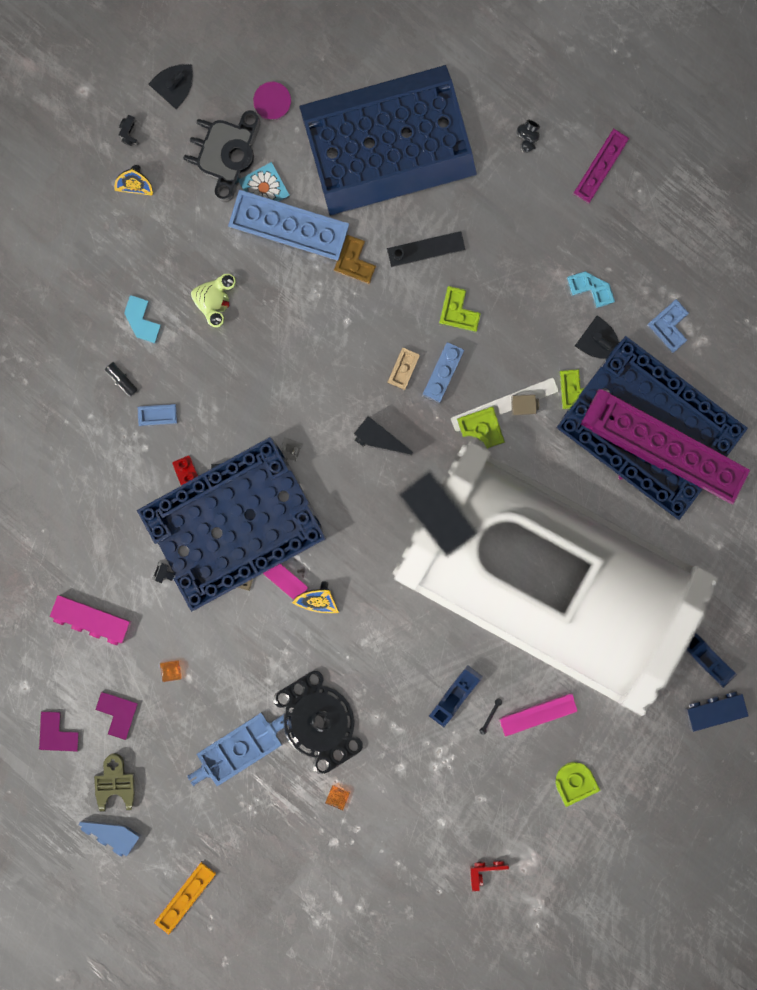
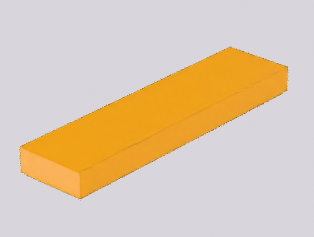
M201 861L154 924L169 935L216 875V872Z

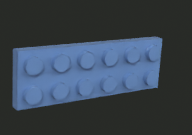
M239 190L228 227L338 261L349 223Z

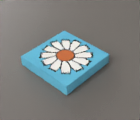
M272 162L239 179V183L245 192L278 202L290 197Z

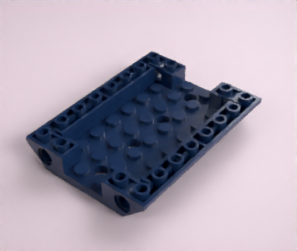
M446 65L299 105L330 216L477 175L460 107ZM445 117L449 120V125L447 127H440L438 120ZM403 128H410L412 135L405 138L401 135V130ZM365 139H374L375 145L372 148L365 147ZM330 148H335L338 151V155L335 158H329L327 151Z
M625 335L567 410L556 429L679 521L702 489L665 468L663 470L584 427L581 422L597 391L603 388L607 389L611 395L726 457L748 428Z
M268 437L137 510L154 544L158 543L176 577L173 579L191 612L326 539L315 511L283 452L272 437ZM281 491H286L289 494V499L286 502L279 499ZM248 509H252L256 513L253 520L246 518V511ZM215 527L222 530L220 538H215L212 534ZM182 545L187 546L189 549L187 556H182L179 553Z

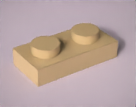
M402 347L387 383L405 390L420 355Z

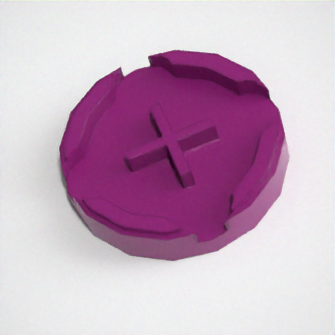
M274 81L266 82L255 91L253 97L254 108L264 119L278 120L284 117L290 109V93L281 83Z

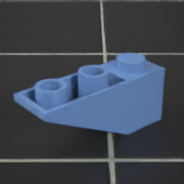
M84 820L78 824L84 833L88 835L92 833L98 837L96 840L104 846L110 845L114 848L112 851L121 857L123 855L127 856L141 836L123 824Z

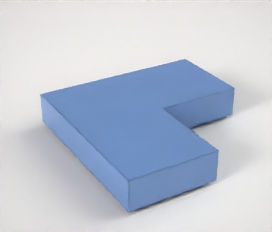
M676 299L647 324L672 353L687 341L675 325L688 315L689 312Z

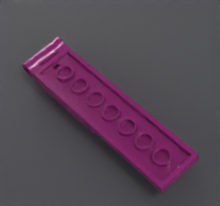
M602 389L597 391L581 422L584 427L592 430L597 435L662 470L665 468L730 504H734L750 472V469Z

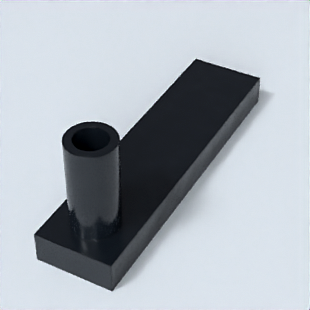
M461 231L387 248L391 268L466 250Z

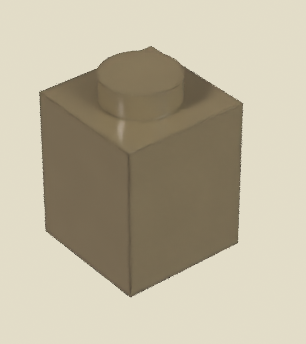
M535 395L511 396L512 415L536 414V410H539V398L536 399Z

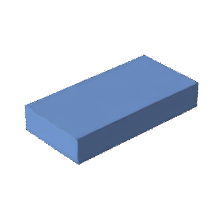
M176 404L139 406V426L177 424Z

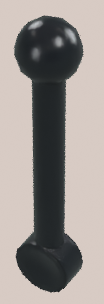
M495 699V705L484 726L479 730L481 735L486 734V728L498 706L502 704L501 699Z

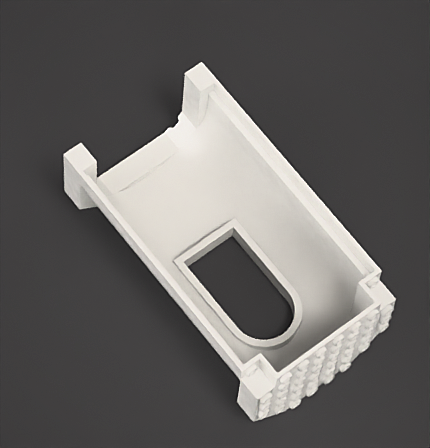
M469 442L468 445L464 443L458 454L461 457L460 460L454 461L448 472L451 474L450 478L446 476L441 486L478 534L446 558L423 527L421 530L417 529L411 539L414 541L412 547L407 546L402 555L405 558L402 565L397 564L393 572L396 575L394 579L643 716L648 705L653 702L658 694L656 689H660L665 685L705 612L704 601H709L713 592L712 588L718 578L699 567H692L507 466L491 457L490 452L472 442ZM500 521L516 522L592 564L564 616L494 578L483 569L478 559L477 545L485 529Z

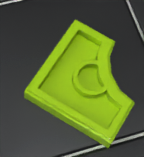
M493 406L457 418L463 437H476L484 443L487 449L505 443Z

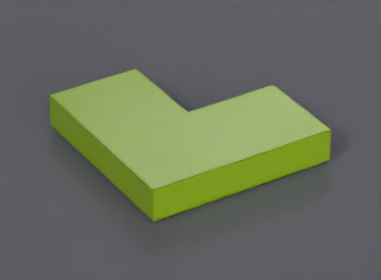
M448 286L439 324L477 332L481 313L462 309L466 290Z
M579 369L560 371L562 409H569L584 389H580Z

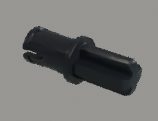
M114 362L104 369L115 380V384L119 385L128 396L131 397L137 392V388L127 378V374H123Z

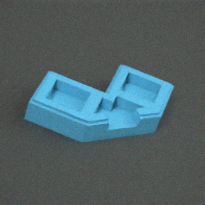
M586 271L567 277L572 296L591 290L596 308L615 303L609 283Z
M130 295L124 314L133 332L139 339L156 343L161 325L143 319L149 301Z

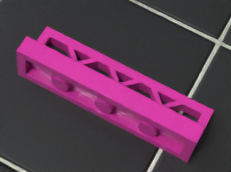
M282 564L263 573L293 600L309 588Z
M569 693L500 717L499 721L506 737L575 713L577 708L573 694Z

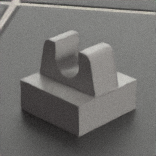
M284 437L280 450L285 458L296 461L302 443Z

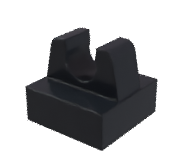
M158 562L152 580L162 583L164 578L172 581L175 574L167 571L169 565Z

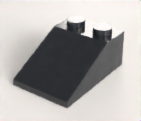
M369 416L366 417L354 432L356 437L354 441L362 447L366 445L369 448L406 456L413 454L412 450Z

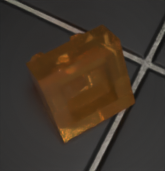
M179 660L160 663L162 682L182 679Z
M332 785L325 804L343 810L350 792Z

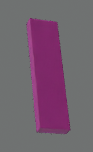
M613 128L573 194L590 203L630 138Z

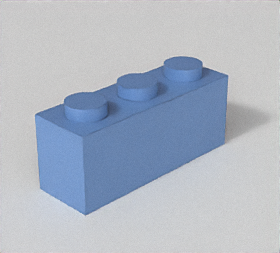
M446 343L422 396L440 404L463 355V349L451 343Z

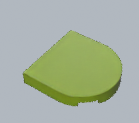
M567 763L557 772L555 779L556 788L565 807L601 791L591 770L582 763Z

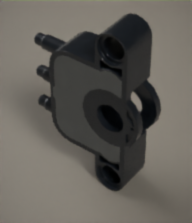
M252 110L243 113L238 125L224 120H217L212 123L197 119V125L208 129L205 140L195 137L190 138L191 143L202 147L198 158L191 155L183 156L184 161L198 166L203 174L218 179L215 186V195L222 202H228L233 198L241 177L239 173L246 172L254 163V153L250 146L253 145L258 132L260 118ZM254 116L256 118L255 122L251 125L247 124V118ZM237 150L243 151L244 157L241 161L233 162L231 160L233 152ZM228 188L229 193L226 196H220V190Z

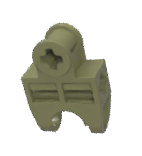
M117 753L110 754L103 763L104 774H96L94 776L95 796L99 811H106V802H108V798L111 795H119L123 799V803L126 804V810H132L135 795L134 773H125L124 759L121 755ZM112 759H115V762L119 764L115 769L112 765H109Z

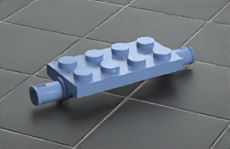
M261 712L197 753L196 755L202 765L201 768L187 775L189 781L197 777L191 781V784L195 786L203 779L211 777L216 786H219L280 747L282 744L276 735L278 731L284 728L283 723H281L284 714L270 723L267 722Z

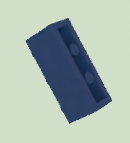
M737 691L727 693L726 697L721 699L718 696L708 698L707 703L700 704V701L690 703L689 708H685L692 732L749 717L743 694H737Z

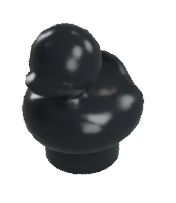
M529 119L525 124L519 125L516 129V136L524 139L520 146L522 151L526 153L536 149L533 143L537 142L540 138V125Z

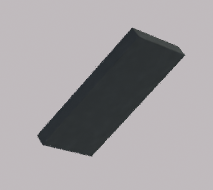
M430 470L398 494L446 558L478 534Z

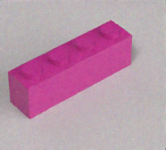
M57 595L49 616L54 618L53 622L64 625V623L72 625L71 629L82 632L84 629L90 632V636L100 639V636L108 638L107 642L117 646L118 643H124L131 624L129 620L62 595Z

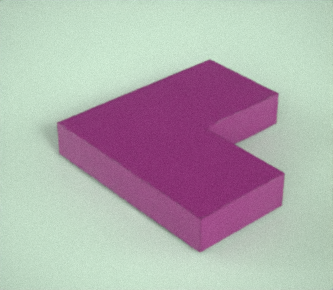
M101 692L95 710L113 716L108 735L123 740L127 739L138 703Z
M41 711L39 750L78 752L79 732L60 731L61 712Z

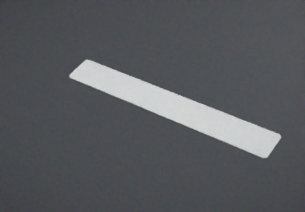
M550 378L451 418L455 431L458 432L460 428L457 418L492 406L496 416L512 410L511 396L535 395L536 399H541L557 393L558 388L554 378Z

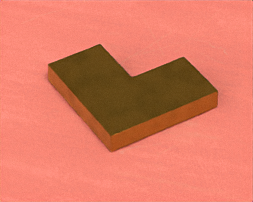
M347 235L334 271L370 284L376 265L359 259L365 241Z

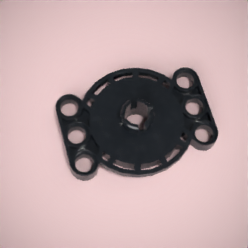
M312 671L278 691L274 695L273 701L277 707L286 708L283 726L290 744L302 755L315 758L313 770L317 774H325L362 751L363 743L360 738L352 737L354 732V716L348 701L336 690L322 686L324 682L323 675L319 671ZM312 674L316 675L319 679L317 685H313L310 682ZM296 684H300L303 687L301 695L296 694L294 691ZM328 691L335 694L338 698L336 699L335 697L329 695ZM280 694L287 696L286 704L279 702L278 697ZM341 701L345 704L348 712L345 711L343 705L340 703ZM316 716L322 717L324 721L323 728L313 726ZM347 716L350 718V728H348ZM351 740L358 744L356 751H352L349 748ZM300 747L309 751V753L303 751ZM336 750L342 753L340 761L335 760L333 757V753ZM320 760L325 761L327 764V768L324 771L318 768Z

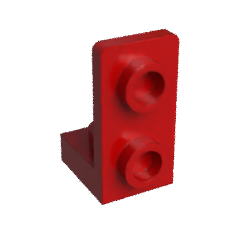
M189 455L172 462L180 485L198 477Z
M493 861V865H485V862H476L474 866H470L472 892L480 891V886H483V876L479 874L480 871L508 870L509 864H505V861Z

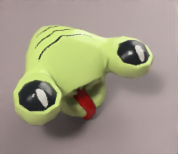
M223 274L214 281L197 286L191 292L194 303L202 311L208 324L212 327H221L224 324L225 317L220 312H224L230 306L229 297L224 290L234 288L236 284V279L231 274Z

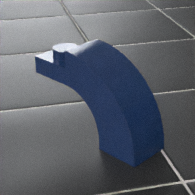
M694 631L684 650L708 675L724 688L737 674Z
M467 665L439 700L429 717L442 727H445L483 676Z

